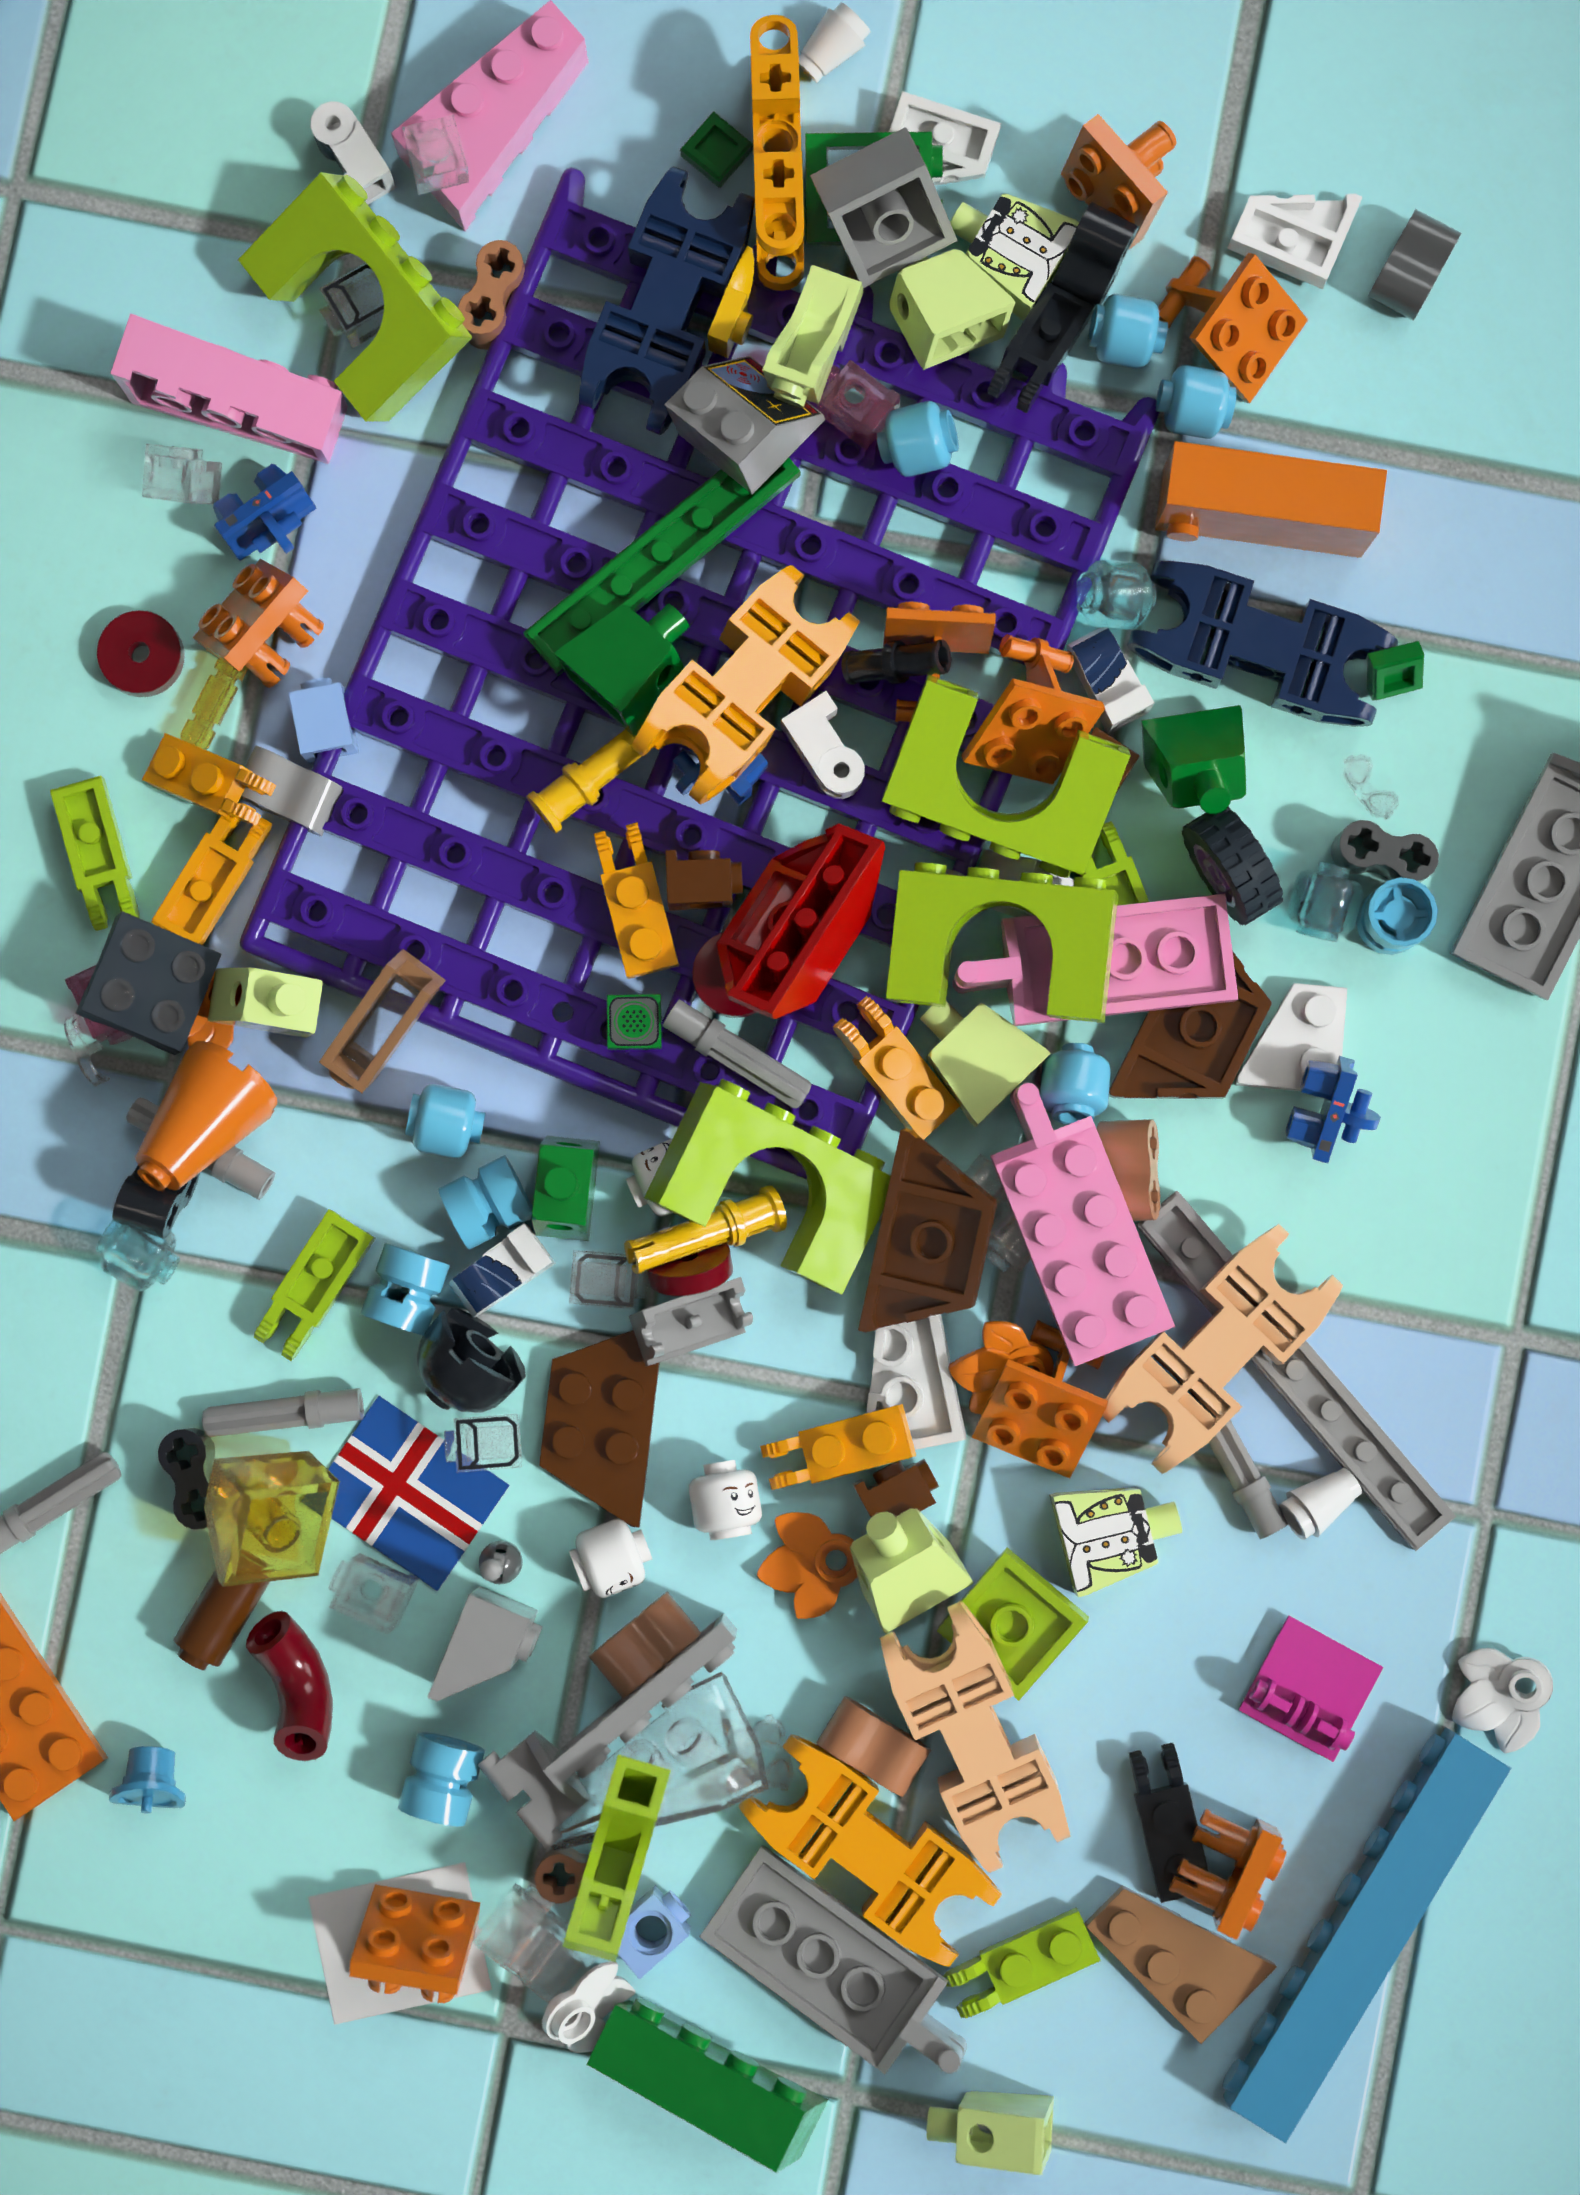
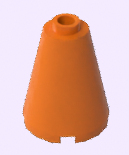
M196 1041L184 1053L135 1156V1160L140 1167L137 1171L138 1175L152 1188L158 1191H164L165 1188L170 1190L180 1189L269 1120L275 1111L273 1109L277 1106V1098L271 1086L249 1064L241 1071L228 1062L234 1053L226 1048L208 1041Z

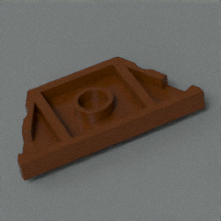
M1234 952L1233 960L1238 1000L1148 1011L1110 1086L1109 1097L1132 1099H1223L1226 1097L1272 1005V1002L1256 982H1253L1245 972L1244 965Z
M901 1129L858 1328V1331L870 1332L886 1326L922 1320L942 1313L965 1310L976 1305L998 1201L910 1129Z
M634 1330L552 1359L539 1466L631 1527L639 1528L660 1362L645 1366Z

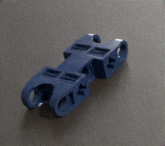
M674 166L666 172L647 200L628 246L630 263L647 270L631 310L608 301L605 302L587 346L579 390V404L594 409L601 395H608L610 390L618 383L625 381L640 383L649 391V399L653 403L647 420L646 430L658 435H662L673 422L665 403L700 369L706 355L705 339L687 332L703 292H706L721 299L723 298L731 276L748 246L755 205L754 197L740 193L733 207L727 206L718 217L709 220L697 219L688 213L682 201L688 172Z
M1161 561L1153 565L1149 577L1150 580L1158 586L1168 589V595L1176 599L1180 604L1184 614L1183 623L1176 628L1168 630L1158 629L1157 633L1133 630L1127 645L1137 656L1169 674L1215 689L1221 683L1226 667L1230 666L1279 682L1271 705L1273 708L1319 723L1364 727L1373 724L1377 709L1364 701L1358 700L1360 694L1351 690L1345 682L1343 675L1344 664L1353 659L1366 660L1368 653L1398 646V640L1390 632L1358 614L1309 599L1302 610L1299 622L1247 606L1254 580L1202 564ZM1224 591L1226 592L1218 618L1215 619V615L1222 597V593ZM1325 624L1318 649L1315 651L1323 625ZM1208 637H1211L1203 664L1201 665L1200 661L1205 649ZM1310 669V673L1302 697H1300L1308 671Z

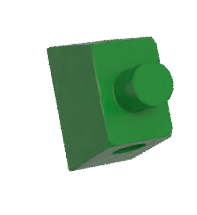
M667 604L648 623L629 606H619L560 647L554 654L569 680L635 737L660 694L685 668L672 643L690 626L683 615L671 604Z
M1240 705L1141 720L1143 763L1145 769L1171 807L1180 809L1200 806L1206 813L1217 814L1227 809L1231 800L1242 799L1246 795L1245 744L1242 708Z
M546 1136L540 1143L532 1210V1223L536 1236L589 1241L600 1141Z

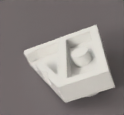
M902 91L889 132H896L904 127L909 132H932V145H943V178H932L934 186L985 178L1001 129V123Z
M1346 194L1343 200L1315 201V195H1294L1287 199L1278 198L1275 195L1250 196L1227 249L1245 257L1248 253L1255 254L1264 265L1323 289L1362 200V196Z
M1294 983L1279 1005V1009L1260 1036L1257 1045L1243 1068L1240 1069L1235 1077V1085L1301 1091L1302 1077L1309 1060L1336 1065L1338 1057L1342 1056L1348 988Z

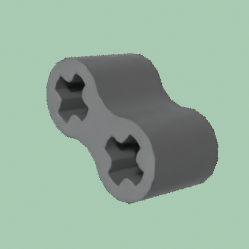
M1415 209L1368 297L1414 321L1461 233Z
M1358 820L1349 824L1335 837L1331 847V856L1335 865L1340 870L1348 874L1357 875L1364 872H1376L1387 880L1402 877L1415 879L1421 883L1435 871L1439 858L1436 845L1429 838L1421 834L1392 836L1384 832L1379 825L1368 820ZM1357 836L1363 838L1362 847L1370 850L1360 859L1355 857V848L1348 845ZM1409 850L1414 852L1413 861L1421 864L1412 872L1406 870L1407 862L1399 859Z

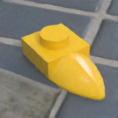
M749 246L746 247L731 276L707 334L709 351L727 358L734 343L743 345L753 320V315L747 313V302L754 275L753 249Z

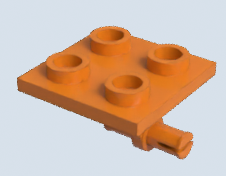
M1248 253L1221 292L1198 287L1206 274L1211 270V266L1204 259L1193 256L1178 279L1172 278L1166 286L1168 294L1158 307L1159 321L1167 322L1168 328H1170L1184 306H1191L1206 313L1189 336V339L1216 370L1223 372L1228 377L1229 386L1236 388V394L1241 400L1251 403L1308 319L1255 254Z
M902 602L897 605V608H887L883 647L887 642L902 641L905 645L944 640L947 642L951 652L989 654L995 628L996 613H984V609L976 605H956L951 608V611L930 610L929 605L921 602ZM931 674L932 676L940 678V675L938 674ZM897 699L895 722H910L918 701Z
M1007 634L1001 640L999 652L1002 657L1024 661L1026 681L1012 678L961 756L964 763L1053 785L1063 770L1077 731L1081 730L1089 733L1104 712L1105 706L1101 701L1061 691L1054 670L1065 674L1071 670L1074 663V655H1072L1071 651L1049 647L1048 641L1034 637L1027 641Z
M1037 1320L1029 1340L1058 1352V1358L1052 1375L1048 1376L1008 1359L974 1429L972 1438L1070 1479L1107 1407L1108 1400L1062 1381L1070 1356L1060 1331ZM1105 1355L1085 1363L1099 1369Z

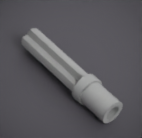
M680 999L676 1002L662 1025L695 1046L697 1052L705 1057L711 1056L792 1108H798L811 1089L810 1081L725 1028L726 1025L715 1018L713 1020Z
M138 1098L129 1109L126 1120L147 1133L159 1106L147 1099ZM236 1146L207 1167V1169L212 1171L211 1175L223 1183L227 1181L258 1200L267 1193L275 1178V1172L247 1157Z
M360 1388L322 1393L320 1390L305 1392L304 1396L213 1406L203 1411V1429L206 1436L217 1437L308 1426L309 1429L322 1428L325 1424L358 1421L364 1418L363 1397Z
M1190 1394L1215 1418V1416L1193 1394ZM1230 1420L1210 1440L1209 1445L1234 1489L1232 1494L1237 1504L1242 1505L1258 1537L1263 1539L1286 1527L1288 1523L1269 1490L1271 1486L1265 1475H1260Z
M102 1452L21 1504H14L3 1511V1515L0 1516V1554L19 1542L24 1543L36 1535V1531L118 1481L121 1477V1471L115 1459L108 1452Z

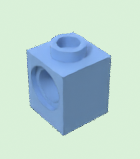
M316 678L301 683V690L288 692L300 754L307 763L315 762L319 752L343 748L340 757L359 753L356 733L351 730L344 700L345 688L341 682L332 683L331 678Z
M655 1885L631 1907L618 1955L639 1979L689 1936L691 1926L686 1920L691 1914L683 1902L672 1891L663 1895ZM656 1916L665 1923L667 1933L659 1940L649 1941L638 1933L636 1924L643 1917Z

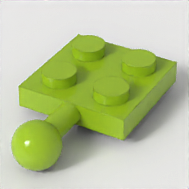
M1008 1547L1005 1548L960 1600L969 1608L989 1635L1011 1681L1014 1697L1018 1701L1089 1620V1616ZM948 1614L938 1626L937 1632L952 1644L953 1630L951 1625L953 1622L950 1614Z

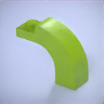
M618 1754L562 1947L616 1962L670 1776V1769Z

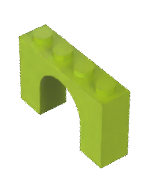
M320 172L242 254L238 261L269 300L294 302L332 262L342 256L353 254L368 264L379 280L383 293L384 312L382 323L373 341L334 382L365 422H389L473 337L462 324L465 318L459 308L449 299L441 297L430 284L432 276L428 269L418 259L408 256L399 245L400 235L394 226L382 216H376L365 202L368 199V195L363 187L349 175L343 176Z
M927 675L883 793L882 802L891 805L889 812L899 818L919 823L921 816L941 823L939 830L942 833L959 840L969 841L971 835L991 842L990 850L1011 859L1018 860L1021 853L1041 860L1039 865L1041 869L1063 878H1069L1071 871L1084 876L1131 756L1129 749L1078 730L1060 778L1053 791L1043 802L1019 813L1007 814L988 810L977 804L966 793L959 781L956 770L958 751L977 704L978 692L938 677Z
M916 862L914 871L900 870L886 999L897 1003L945 1007L951 952L957 934L965 923L976 914L990 908L1006 906L1019 908L1036 916L1045 926L1051 939L1053 960L1047 1015L1056 1019L1105 1023L1118 894L1115 890L1106 889V880L1075 877L1074 886L1053 884L1052 875L1022 872L1020 881L999 879V870L968 867L967 876L946 874L947 866Z
M721 1079L718 1086L700 1082L644 1198L691 1222L706 1227L729 1177L738 1164L759 1150L781 1147L792 1154L806 1171L809 1199L802 1222L780 1266L823 1288L842 1295L884 1209L891 1175L882 1171L886 1162L860 1149H856L854 1156L838 1149L837 1147L841 1139L818 1127L812 1126L809 1133L793 1126L792 1124L796 1116L776 1105L767 1102L764 1110L747 1102L750 1095L749 1091L727 1080Z

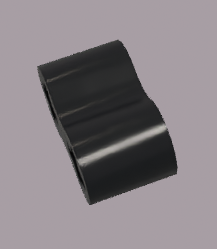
M1091 202L1073 234L1068 250L1052 284L1094 306L1096 304L1101 305L1119 272L1123 259L1139 226Z
M137 1166L132 1175L126 1178L118 1193L112 1219L115 1222L165 1239L169 1235L180 1211L188 1205L192 1198L200 1173L178 1190L165 1188L164 1191H158L140 1178L137 1172L140 1167Z
M196 1428L175 1430L167 1434L160 1443L158 1458L162 1468L171 1476L175 1483L176 1494L173 1501V1509L177 1520L185 1527L194 1530L205 1529L218 1524L228 1514L230 1496L226 1488L218 1482L213 1471V1461L215 1458L214 1442L211 1437L205 1435L203 1430ZM184 1442L186 1445H196L198 1449V1454L190 1458V1463L188 1460L179 1461L176 1456V1451L184 1447ZM199 1494L201 1497L210 1496L213 1500V1506L205 1510V1515L202 1511L193 1512L191 1508V1502L197 1500Z

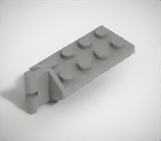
M1556 753L1550 754L1450 951V954L1544 1000H1549L1580 939V763Z
M723 1613L705 1628L684 1650L662 1666L623 1699L621 1698L560 1750L535 1730L501 1759L493 1751L478 1764V1767L507 1802L522 1790L527 1793L531 1800L523 1805L516 1814L547 1850L563 1836L557 1827L590 1799L576 1772L584 1779L608 1758L606 1755L611 1750L607 1746L612 1741L620 1737L624 1743H627L650 1723L649 1720L652 1718V1715L649 1711L659 1702H662L666 1708H669L692 1688L691 1685L694 1681L691 1679V1676L704 1666L711 1673L732 1656L735 1649L732 1642L736 1639L737 1628Z
M761 1846L699 1937L882 2073H887L907 2043L936 2063L942 2071L946 2073L957 2071L967 2050L966 2040L962 2036L956 2035L928 2014V2011L949 1980L767 1847Z

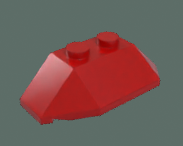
M837 823L826 829V834L805 840L770 860L717 942L726 993L729 1000L774 1020L817 1001L871 916L886 847L882 840Z

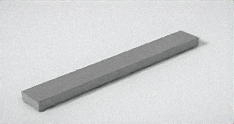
M1175 1191L1160 1204L1157 1220L1140 1221L1135 1226L1213 1316L1218 1308L1199 1290L1233 1255L1178 1191ZM1307 1341L1284 1364L1276 1365L1260 1349L1250 1359L1341 1467L1348 1469L1353 1474L1361 1490L1412 1550L1417 1551L1456 1517Z

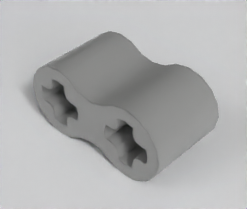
M255 746L245 768L275 784L276 788L272 796L260 795L245 787L240 799L288 822H296L309 829L308 832L322 837L325 831L322 828L325 822H328L333 812L334 804L343 792L342 786L260 746Z

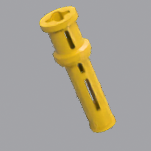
M626 729L623 730L580 765L575 762L565 765L562 768L563 774L541 792L536 793L532 791L526 796L533 809L552 832L557 834L562 830L561 823L585 804L592 806L598 802L597 798L600 797L599 790L642 757L631 747L636 736H632Z
M771 1185L761 1187L759 1194L737 1202H733L731 1199L721 1201L715 1207V1212H712L706 1227L686 1221L634 1240L625 1241L626 1258L629 1264L636 1261V1264L632 1265L631 1269L635 1274H639L655 1266L725 1242L728 1246L733 1245L737 1247L745 1244L746 1238L770 1229L773 1232L785 1230L787 1227L786 1211L776 1189Z

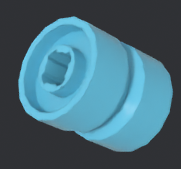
M1400 877L1388 880L1364 898L1359 906L1356 916V927L1359 937L1367 947L1380 954L1395 955L1409 950L1429 936L1436 925L1438 908L1435 897L1425 885L1415 879Z
M506 1155L478 1168V1177L474 1180L462 1176L438 1188L447 1213L468 1250L496 1237L497 1227L500 1225L512 1229L532 1219L533 1206Z
M385 1243L375 1270L381 1278L380 1283L369 1287L360 1314L409 1332L424 1335L430 1326L436 1309L430 1301L431 1296L442 1292L451 1265ZM402 1286L410 1289L403 1302L400 1301Z
M419 1732L410 1760V1764L416 1770V1774L405 1779L398 1809L403 1813L425 1821L447 1826H464L473 1798V1794L466 1788L467 1783L478 1779L480 1772L478 1764L483 1760L485 1750L482 1747L457 1738Z

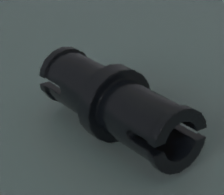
M944 640L905 645L902 641L887 642L883 648L845 652L842 657L841 666L844 679L850 685L878 680H887L891 684L905 683L909 677L948 673L951 668L952 658L950 648Z

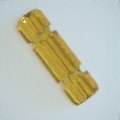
M219 658L214 666L218 670L216 675L210 674L192 710V713L195 714L193 721L188 719L180 733V738L183 741L205 750L210 747L216 735V732L212 730L214 725H221L238 691V688L234 686L236 681L242 682L248 671L244 666L239 672Z

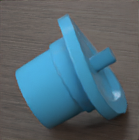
M153 1746L131 1748L128 1755L126 1776L123 1777L121 1785L114 1787L110 1791L109 1801L115 1804L141 1806V1813L146 1814L152 1813V1807H184L186 1802L185 1793L175 1787V1752L170 1749Z

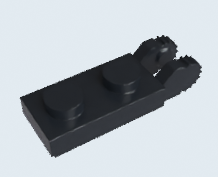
M1048 283L1007 346L1001 365L989 385L988 394L996 398L1000 397L1007 389L1011 377L1016 370L1030 377L1028 384L1022 388L1018 396L1016 406L1017 409L1028 413L1037 400L1043 386L1048 387L1086 327L1095 306Z
M1173 1742L1161 1745V1760L1167 1772L1170 1784L1168 1786L1151 1790L1146 1758L1142 1755L1141 1750L1129 1753L1137 1793L1134 1794V1799L1157 1895L1161 1903L1185 1898L1176 1892L1169 1891L1174 1875L1192 1884H1196V1882L1177 1873V1868L1183 1858L1209 1872L1203 1845L1199 1842L1191 1841L1197 1827V1820L1188 1784L1183 1782V1775Z

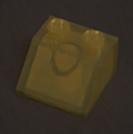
M310 1451L214 1459L204 1510L217 1577L223 1587L319 1575L340 1481Z

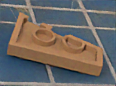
M1123 1885L1084 1923L1094 1936L1200 2044L1277 1967L1272 1961L1258 1954L1255 1955L1232 1943L1229 1939L1181 1917L1180 1914Z

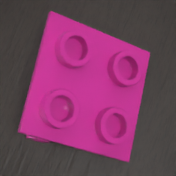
M1288 1615L1238 1710L1334 1762L1340 1749L1346 1751L1352 1743L1355 1731L1351 1730L1384 1667Z

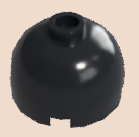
M451 1308L447 1314L443 1310L428 1327L419 1343L417 1365L420 1376L427 1386L425 1388L426 1395L434 1404L446 1410L453 1408L461 1412L482 1413L497 1407L518 1387L526 1377L525 1366L511 1345L504 1353L488 1339L498 1334L496 1330L478 1317L473 1318L470 1313L458 1308Z

